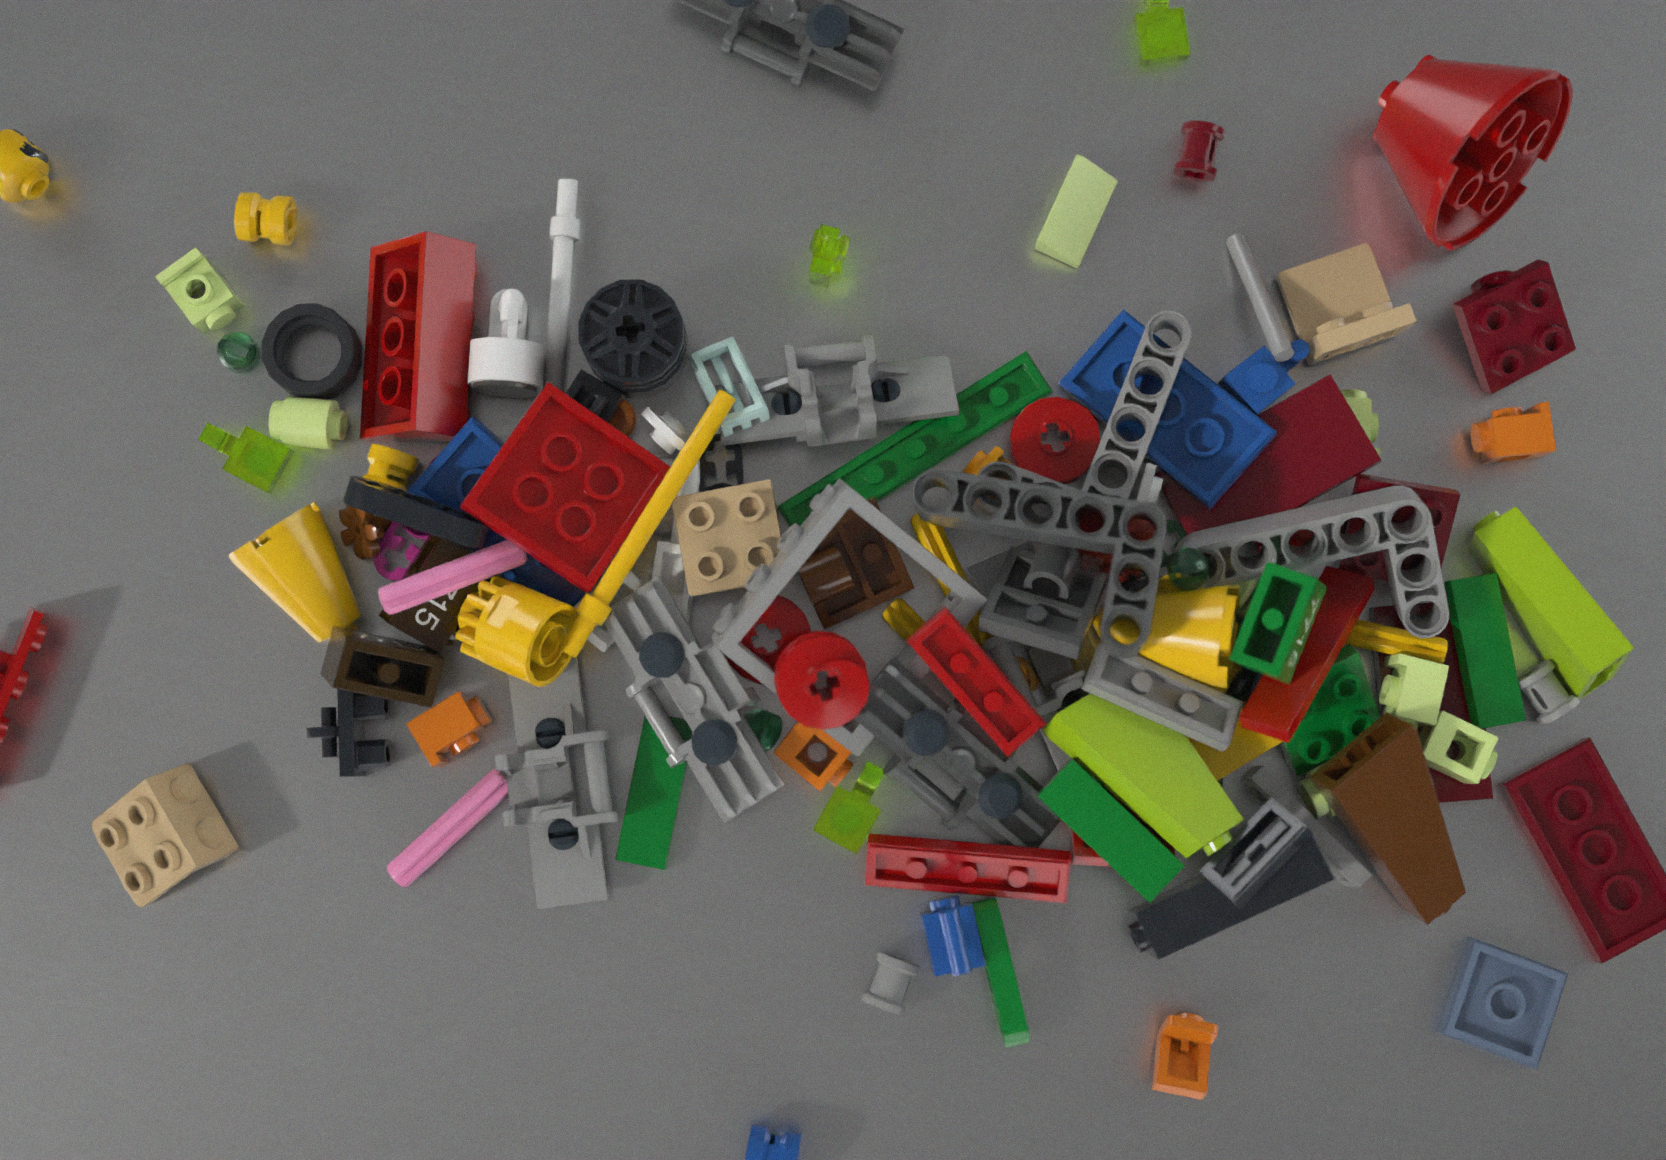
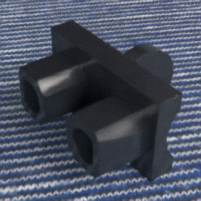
M337 689L338 726L336 722V707H322L321 727L307 728V739L322 738V758L337 757V738H339L340 777L366 776V771L391 766V746L389 740H365V721L389 720V699Z

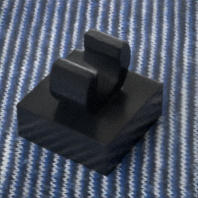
M582 369L565 393L607 423L611 422L625 400L622 393Z

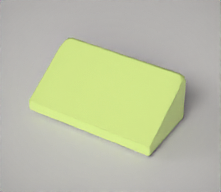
M1076 154L1034 249L1078 269L1118 180L1087 158Z

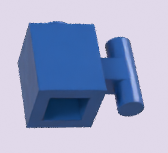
M1304 340L1293 341L1291 346L1294 350V355L1283 362L1275 361L1274 356L1264 345L1227 373L1217 384L1254 414L1258 415L1296 384L1287 372L1307 357L1310 351L1309 345Z
M958 895L929 901L930 910L920 912L933 974L940 976L951 973L952 976L970 973L973 968L985 966L973 905L969 902L960 904Z

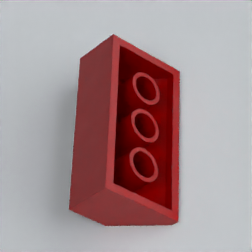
M425 231L370 248L360 440L417 443L448 442L469 421V409L467 407L469 385L467 382L471 331L475 321L473 312L474 281L477 276L475 243Z

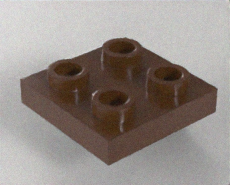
M875 497L866 498L867 501L880 510ZM850 507L797 571L824 630L915 588L896 544Z

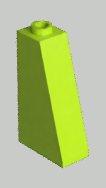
M1517 506L1502 515L1498 511H1494L1481 519L1473 527L1475 533L1468 551L1484 575L1497 573L1503 604L1542 661L1550 659L1555 667L1552 671L1569 695H1576L1578 700L1614 678L1634 647Z
M1091 693L1058 712L1042 729L1053 743L1186 858L1202 848L1208 856L1212 855L1232 841V835L1229 830L1244 820L1189 739L1179 732Z

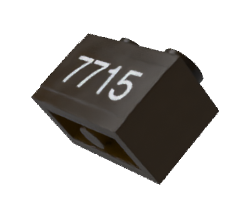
M429 534L402 579L471 553L449 540ZM487 578L484 581L490 583L491 578ZM479 582L393 615L386 613L382 609L379 616L393 627L436 652L441 653L445 645L450 646L457 640L455 635L460 630L457 619L460 609L468 594L479 592Z
M333 626L320 674L332 688L432 708L445 659L441 654L426 645Z

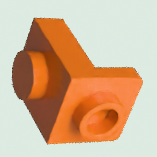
M1193 1013L1169 1015L1157 1032L1152 1090L1202 1100L1207 1094L1211 1044L1218 1036V1025L1204 1022L1203 1017Z

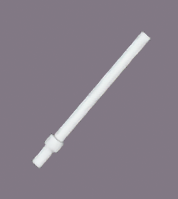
M559 179L556 216L551 217L550 239L554 240L544 387L549 382L562 392L564 387L574 242L579 241L580 220L576 218L578 181L573 179Z

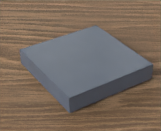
M1467 937L1436 1032L1537 1070L1569 973L1478 939Z

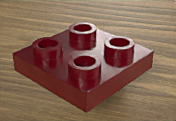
M1537 259L1516 271L1503 270L1487 274L1477 279L1471 285L1472 294L1452 304L1481 390L1489 394H1493L1577 350L1549 262Z
M1366 474L1356 476L1352 495L1402 485L1411 488L1418 494L1432 517L1442 568L1460 493L1456 489ZM1407 505L1398 508L1393 513L1391 522L1402 523L1407 521L1414 512V506ZM1352 517L1346 520L1340 528V533L1347 535L1357 532L1363 524V519ZM1382 550L1335 561L1334 568L1376 580L1388 581ZM1417 553L1407 556L1401 564V569L1411 570L1416 568L1421 563L1423 555Z

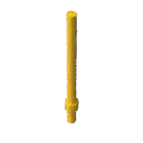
M720 389L718 390L591 595L586 593L575 610L579 612V615L558 647L560 650L576 659L597 624L603 625L612 610L608 605L736 401L734 397Z

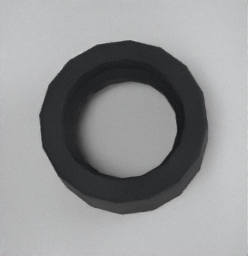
M317 303L297 304L281 311L268 325L262 339V361L269 377L290 395L331 399L344 393L356 380L362 365V344L355 329L334 309ZM318 324L329 328L336 334L341 345V357L337 367L328 376L316 381H305L295 377L288 370L284 361V349L288 339L298 329L307 325Z

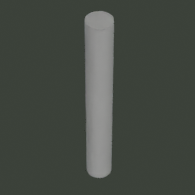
M1242 233L1234 234L1226 241L1230 254L1275 361H1286L1294 355V350L1245 235Z

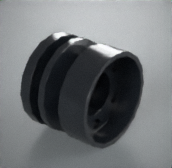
M641 279L618 280L601 287L586 302L578 321L579 344L597 379L622 393L624 397L636 399L651 398L665 392L682 376L688 361V335L675 301L660 286ZM636 326L639 331L637 335L638 342L634 344H629L625 337L628 333L627 327Z

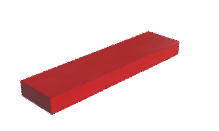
M1326 565L1318 580L1327 589L1290 684L1263 675L1239 716L1242 728L1287 743L1290 742L1374 592L1373 578Z
M869 833L865 885L1067 903L1071 851Z

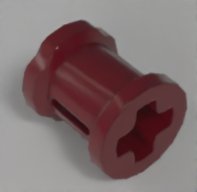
M1186 121L1181 127V134L1185 136L1180 161L1176 162L1173 173L1180 178L1196 182L1214 181L1217 174L1214 162L1218 142L1224 140L1225 129L1207 121Z

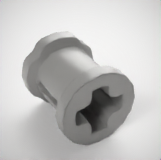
M1550 659L1534 665L1518 676L1520 690L1524 692L1538 712L1536 720L1540 725H1546L1559 719L1574 709L1580 702L1576 695H1569L1552 671L1555 665Z
M878 951L876 959L880 962L870 991L863 992L861 1000L882 1010L904 1016L906 1007L902 1003L912 975L919 974L921 966L903 958Z

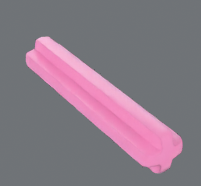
M505 540L383 586L378 590L379 599L385 612L393 615L524 565L527 562L526 552L510 541Z
M493 769L388 864L387 870L391 878L402 887L411 885L508 796L506 776L497 771V769Z

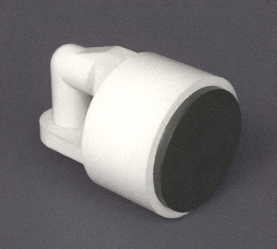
M503 289L493 296L489 305L487 337L476 338L470 341L467 384L477 393L496 397L527 398L536 396L543 389L545 347L542 344L525 340L527 303L522 293L517 289Z

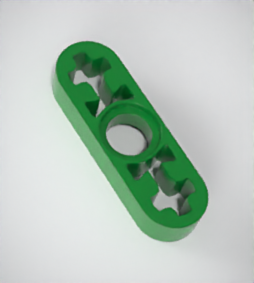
M994 897L973 902L971 904L973 905L983 952L984 967L1005 1049L1030 1043L1029 1029L997 900Z

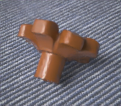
M345 504L346 508L339 510L341 523L348 527V529L340 532L344 545L346 547L353 545L354 554L362 560L377 557L381 552L377 539L384 537V532L388 530L393 521Z

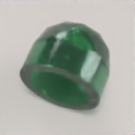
M231 332L224 335L219 341L217 355L221 364L230 371L246 373L258 364L260 348L257 342L243 332ZM233 344L248 350L246 357L243 358L231 351H227L229 345Z
M1182 548L1170 556L1167 562V573L1170 582L1181 591H1193L1200 589L1208 580L1209 565L1206 557L1199 550ZM1202 570V573L1198 576L1176 578V573H1192Z
M761 708L745 713L743 716L765 752L772 749L782 732L783 723L781 717Z

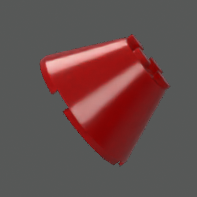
M1429 54L1419 61L1415 69L1402 82L1394 80L1386 86L1378 101V105L1383 108V111L1373 133V140L1379 144L1422 229L1432 244L1438 248L1443 245L1450 251L1462 248L1487 232L1515 205L1528 189L1527 186L1521 183L1538 158L1547 162L1563 132L1572 105V84L1567 77L1553 69L1437 59Z

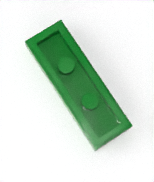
M1497 573L1445 581L1444 587L1471 724L1484 729L1526 721Z
M644 716L615 860L665 870L687 761L674 768H670L666 761L669 755L646 716ZM669 716L683 741L687 742L692 739L693 732L686 720Z
M1071 758L1036 794L1046 806L1149 903L1185 866Z

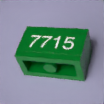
M1267 561L1229 660L1246 669L1290 684L1326 592V586L1317 578Z

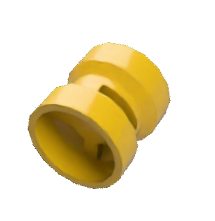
M241 192L237 198L234 213L237 239L240 241L256 242L260 238H266L276 245H291L297 228V205L295 199L292 196L276 195L272 199H264L259 193Z
M371 444L367 455L370 465L367 474L361 477L407 491L406 483L408 477L415 474L419 459L390 447Z

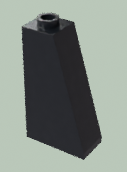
M1311 836L1241 909L1233 904L1227 896L1222 894L1214 884H1211L1202 874H1199L1157 895L1151 903L1145 901L1129 909L1128 912L1133 923L1127 925V929L1140 953L1148 950L1152 957L1160 960L1318 888L1335 878L1315 839ZM1244 852L1220 875L1224 878L1245 857Z

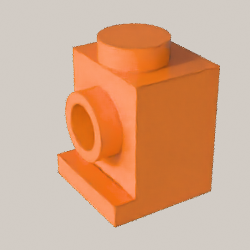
M1549 402L1538 403L1523 412L1522 407L1494 410L1491 412L1492 418L1485 422L1473 423L1471 427L1472 447L1476 453L1479 452L1481 465L1539 459L1556 451Z
M458 691L412 719L406 725L432 767H443L449 763L445 753L451 751L453 756H457L476 745L480 741L476 734L487 728L486 725L492 719L477 696L470 699L466 693Z
M798 721L773 751V754L819 791L823 789L827 782L836 787L854 765L847 759L852 753L825 731L806 727ZM814 743L823 744L827 749V756L821 761H814L808 755V748Z

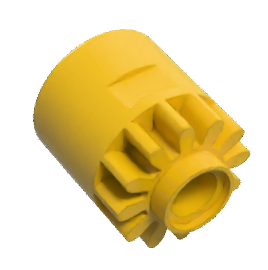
M497 575L492 577L490 583L484 580L480 581L478 585L479 592L468 594L457 618L460 630L456 633L455 638L463 642L460 652L537 687H543L555 681L565 670L572 656L558 647L578 617L576 609L569 604Z

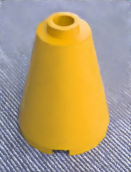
M315 501L264 531L253 542L250 540L228 555L240 571L318 643L327 638L330 640L333 626L358 630L353 621L361 616V612L323 513Z
M1224 585L1156 593L1150 632L1144 649L1138 655L1184 676L1215 687L1228 688V678H1231L1233 661L1229 660L1237 636L1238 624H1236L1234 613L1235 609H1239L1240 586ZM1101 607L1098 621V637H1101L1100 631L1104 607ZM1119 620L1110 627V634L1118 643L1131 644L1139 638L1137 626L1128 620Z

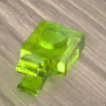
M1143 0L1146 12L1136 13L1133 18L1140 67L1187 60L1191 53L1184 8L1169 9L1168 0Z
M821 224L820 229H814L809 251L813 254L809 269L810 284L828 288L831 275H841L851 239L845 235H842L840 238L839 228Z
M207 422L198 438L204 444L229 456L222 470L269 494L272 493L294 453L289 447L248 426H245L242 434L237 438Z
M867 761L851 791L837 785L815 823L813 831L857 855L881 812V809L869 803V800L884 775L883 769Z

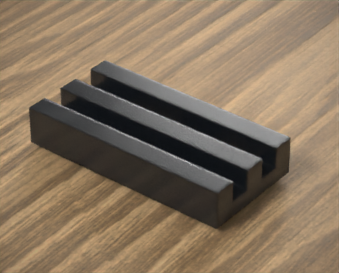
M1271 797L1232 837V841L1223 846L1199 871L1222 894L1227 896L1233 904L1241 909L1313 834L1303 822ZM1277 817L1281 819L1261 840H1256ZM1244 852L1245 857L1224 878L1220 875Z

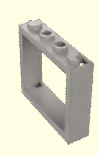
M839 478L834 486L828 484L820 495L818 493L815 495L809 505L813 511L801 526L796 523L793 524L783 534L777 544V548L781 551L768 566L764 563L760 564L752 572L744 585V588L748 591L737 605L734 606L729 603L720 612L721 617L712 626L715 632L711 637L717 649L776 693L774 685L775 670L743 646L740 641L849 507L951 589L950 593L929 618L943 606H946L965 628L985 604L987 598ZM909 643L895 658L920 680L930 670L929 666ZM855 719L841 727L823 730L857 757L875 737Z

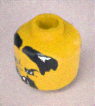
M15 129L0 130V198L7 203H19L26 199L33 200L38 198L49 184V157Z

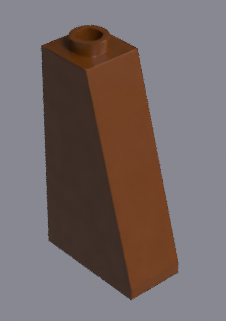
M1386 712L1309 777L1400 906L1428 925L1434 919L1446 914L1451 909L1453 903L1466 893L1418 733L1412 724Z

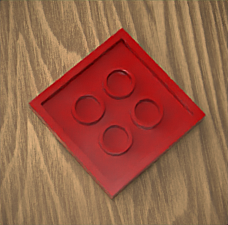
M547 382L462 502L460 508L588 594L629 535L671 466Z

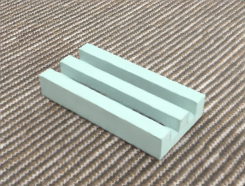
M734 337L688 354L690 365L709 405L716 395V390L702 363L709 359L724 391L736 399L732 406L734 412L728 414L720 425L724 437L734 434L732 428L741 425L743 430L752 427L751 420L758 417L761 423L770 419L766 403ZM728 352L753 405L744 408L721 360V354Z

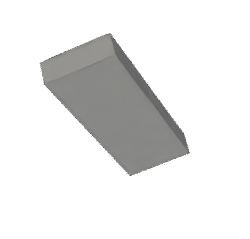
M1101 642L1097 645L1082 687L1084 691L1221 752L1230 745L1243 705L1242 701L1142 656L1136 655L1129 659H1119L1111 656L1104 649Z
M1252 766L1240 778L1242 780L1241 783L1263 805L1273 797L1310 829L1330 871L1344 886L1361 888L1369 880L1372 874L1264 766Z

